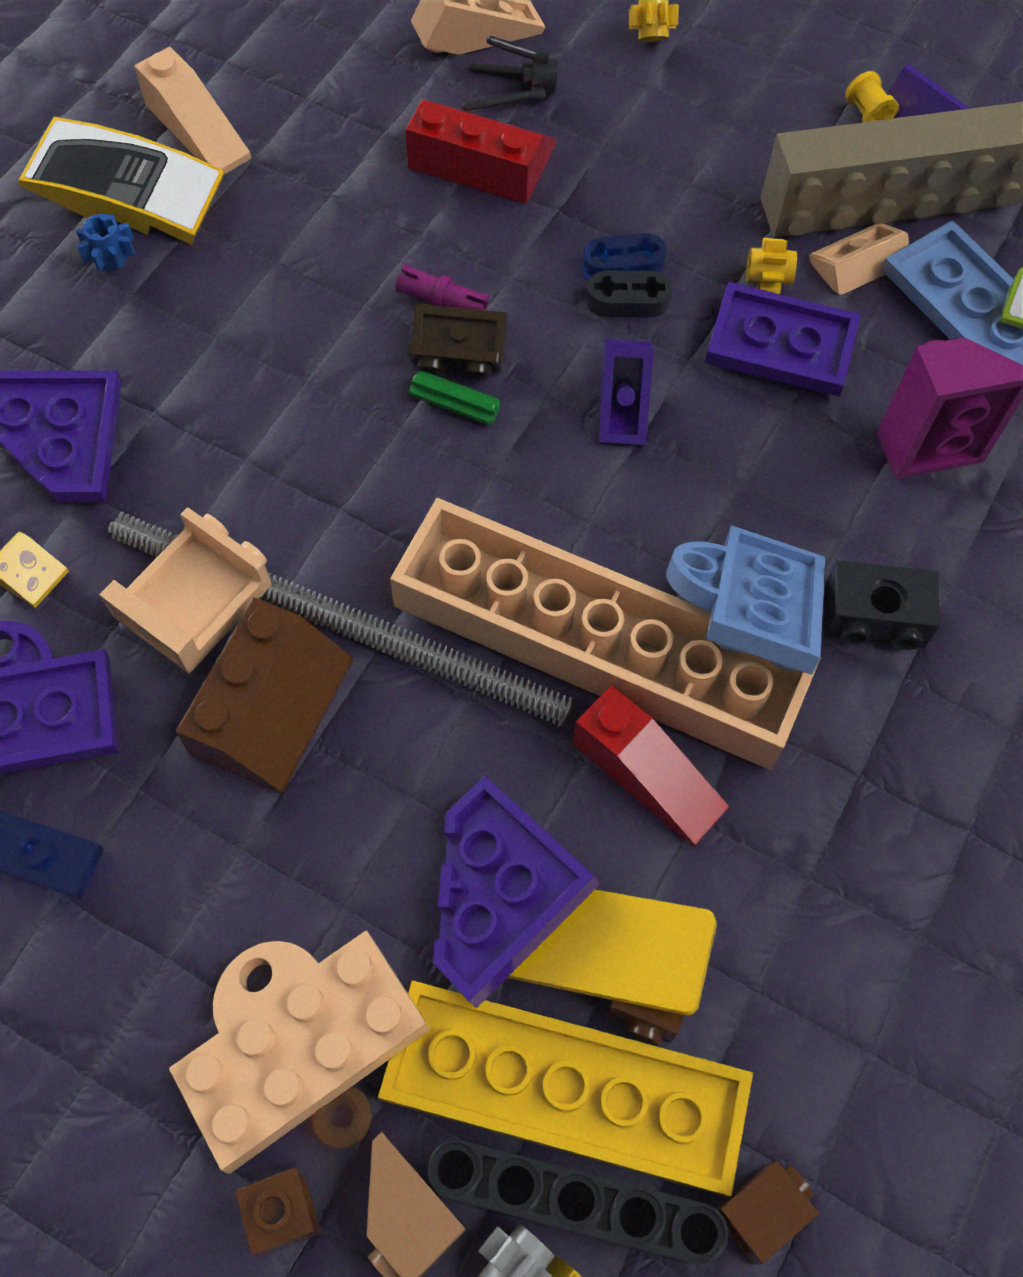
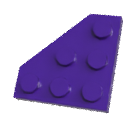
M0 371V447L56 502H106L122 385L118 371Z
M486 776L481 778L446 812L444 834L447 836L445 864H441L438 908L441 910L439 940H435L433 963L475 1008L600 885L596 877Z

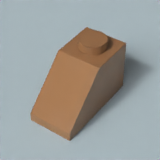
M381 1132L372 1141L366 1236L376 1249L368 1258L383 1277H422L466 1232V1229Z

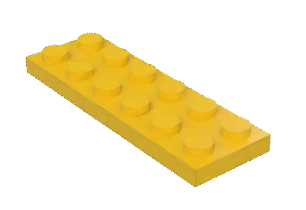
M412 980L408 994L431 1030L389 1059L378 1096L380 1101L728 1198L732 1196L753 1072L484 1000L475 1008L461 993Z

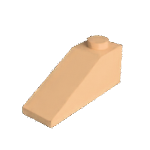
M420 0L411 19V23L425 48L435 53L443 51L458 55L492 47L486 41L488 36L512 42L540 35L545 29L544 23L529 0Z
M170 46L134 65L145 105L196 158L225 170L224 174L252 159L250 151L195 71Z

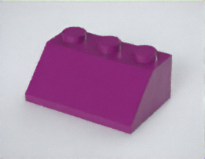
M965 337L947 341L932 340L917 346L877 431L895 479L985 462L1023 400V365Z

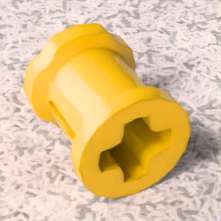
M867 71L857 76L849 84L845 92V98L852 106H857L862 113V122L893 119L899 109L898 102L892 95L886 94L881 87L882 81L880 76L874 71Z

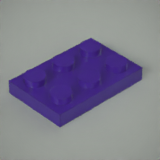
M728 281L704 363L840 397L845 384L861 314Z

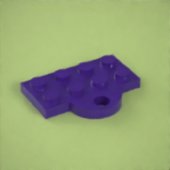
M0 621V640L9 639L13 641L11 651L6 656L0 658V774L118 753L110 657L105 649L56 658L47 641L34 628L16 621Z

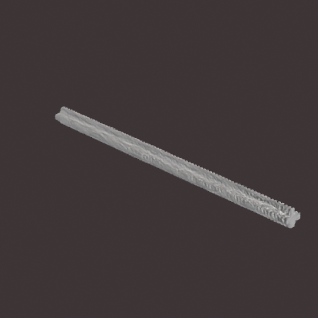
M120 512L115 521L109 523L108 532H112V539L128 544V546H133V548H139L140 551L155 555V557H158L178 536V534H175L172 537L173 532H169L167 535V530L165 529L162 532L161 527L156 530V525L151 527V523H147L145 526L146 521L140 523V519L137 518L135 520V516L129 519L130 514L124 516V512ZM268 573L272 585L259 598L262 601L285 610L287 609V611L298 614L304 619H309L314 624H320L322 627L326 626V629L337 631L338 634L343 633V636L354 638L355 641L360 640V643L371 645L372 648L377 647V650L383 649L382 652H388L389 655L394 654V657L400 656L401 660L406 659L405 662L412 661V665L417 664V667L423 666L424 670L429 668V672L435 670L434 674L440 673L441 677L446 676V679L452 678L453 682L457 680L458 684L464 682L463 686L470 685V689L475 688V691L481 690L482 694L487 692V696L493 695L494 699L498 697L499 701L505 699L506 704L511 702L510 706L517 704L516 708L520 709L523 707L522 711L529 709L528 713L530 714L535 711L534 716L541 714L540 718L542 719L547 716L546 721L553 719V724L559 721L558 726H562L566 722L572 711V697H569L568 701L565 702L566 695H563L560 700V692H557L556 696L553 697L554 690H551L548 695L547 687L541 692L542 685H539L536 690L535 682L529 687L530 680H527L524 685L523 677L520 682H517L518 675L512 680L511 672L508 677H505L506 670L500 675V668L498 667L495 673L493 672L494 665L488 670V663L486 662L483 668L482 660L476 665L477 658H474L471 663L470 655L467 660H464L465 653L459 658V651L457 650L454 656L452 655L453 648L447 653V646H445L442 651L441 643L438 648H435L436 641L430 646V639L428 638L425 644L423 643L424 636L418 641V634H416L413 639L412 631L409 636H406L407 629L401 634V627L399 626L396 632L395 624L389 629L390 622H387L384 627L383 619L380 624H378V617L372 622L373 615H370L367 620L366 612L363 617H361V610L355 615V608L350 613L349 605L344 610V603H341L340 608H338L337 600L334 605L332 604L333 598H330L327 603V596H324L322 600V594L319 593L316 598V591H313L312 595H310V589L305 593L304 586L299 590V584L294 588V582L288 585V580L286 579L282 583V577L277 581V575L271 578V573Z

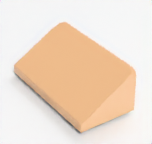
M883 223L875 224L809 255V262L834 292L843 295L886 275L881 270L885 259L909 245L908 233Z

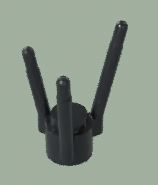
M488 36L486 41L489 45L531 60H523L522 67L471 63L469 66L470 70L488 74L521 77V87H527L528 90L464 102L462 109L469 111L528 100L544 101L545 93L554 94L556 90L558 76L557 59L549 58V51L533 50L504 39Z

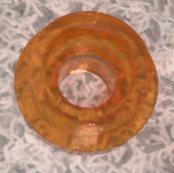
M352 1086L327 1105L316 1110L311 1116L312 1126L318 1138L325 1144L334 1148L351 1147L361 1141L370 1128L372 1120L370 1103L360 1090ZM343 1105L350 1107L353 1111V1120L350 1125L345 1128L334 1127L331 1121L333 1111Z

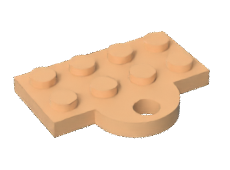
M367 930L320 963L306 950L295 944L271 941L247 949L228 965L217 984L213 1000V1015L219 1033L172 1065L169 1070L220 1170L231 1174L431 1029ZM260 965H270L272 968V978L269 984L258 992H249L247 989V978L251 971Z

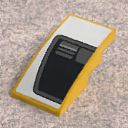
M53 117L20 176L18 185L84 217L89 218L96 214H114L116 221L122 224L128 223L131 228L148 235L151 227H154L192 245L222 182L225 170L187 153L138 135L93 123Z

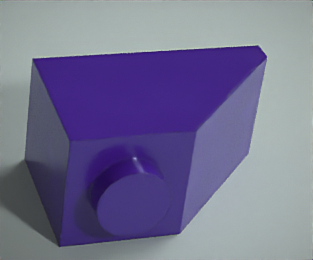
M604 339L600 384L599 442L646 445L654 348L651 342Z

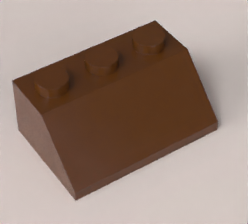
M253 597L178 726L176 733L188 754L283 795L353 663V657L301 616Z

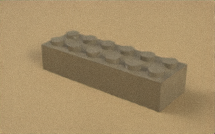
M1023 102L776 134L760 197L773 237L799 236L805 233L834 229L842 230L848 227L885 224L892 221L914 218L922 219L936 215L958 212L966 213L972 210L1020 204L1023 198Z

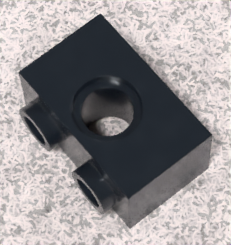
M836 560L825 583L824 637L839 638L842 642L852 645L867 642L891 644L892 647L899 650H914L919 647H926L940 627L939 571ZM872 604L884 607L889 614L878 611Z

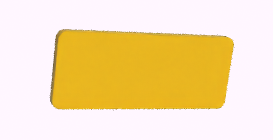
M594 890L507 978L662 1011L692 1015L699 1008L717 921L714 914L707 909Z

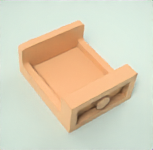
M187 507L180 514L185 525L184 530L126 589L113 580L99 595L114 618L190 674L242 618L253 597L259 599L272 583L265 567L267 559L254 545L247 541L240 545L228 536L227 529L210 514H205L201 517Z

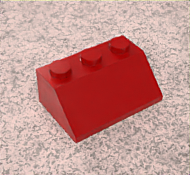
M423 99L405 129L408 168L527 204L556 146V138Z

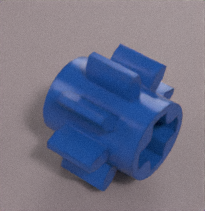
M114 214L93 215L84 222L83 229L76 230L80 241L77 248L83 262L94 260L97 271L102 269L107 271L120 269L127 262L128 256L135 255L131 243L134 238L129 224L117 225Z

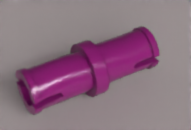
M404 264L401 268V272L404 275L398 274L395 291L400 294L403 293L436 306L487 310L490 295L455 284L453 277L444 274L439 278L415 269L408 264Z

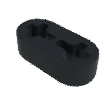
M599 271L588 280L586 304L592 313L602 317H658L669 308L672 284L667 276L660 272ZM602 291H610L611 297H604ZM647 291L654 292L655 298L648 297Z

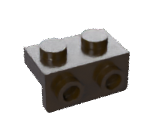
M415 303L411 344H408L407 355L411 362L418 363L417 368L423 371L445 372V366L463 367V373L467 375L490 377L492 370H503L508 313Z

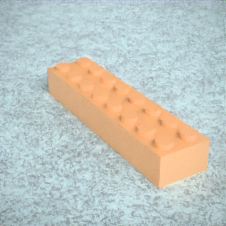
M436 498L390 578L394 607L598 696H601L613 685L654 720L769 770H772L785 747L816 671L815 668L813 674L810 675L799 670H783L773 665L769 660L746 652L735 653L719 646L717 642L706 639L711 612L440 498Z

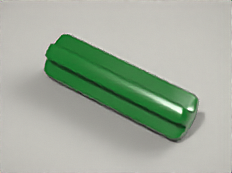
M419 371L414 375L411 382L410 394L419 400L486 425H491L498 416L500 401L495 397L424 371Z

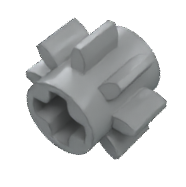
M520 1223L510 1236L497 1226L478 1250L489 1261L479 1274L480 1277H552L545 1269L555 1255Z

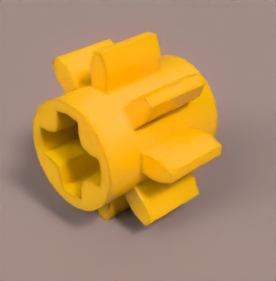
M638 0V5H631V9H629V30H638L639 41L655 42L669 39V29H676V26H678L679 5H669V0Z
M763 238L762 248L751 247L749 250L746 281L757 283V289L780 294L781 285L792 286L794 283L797 268V251L786 250L787 241L784 239Z

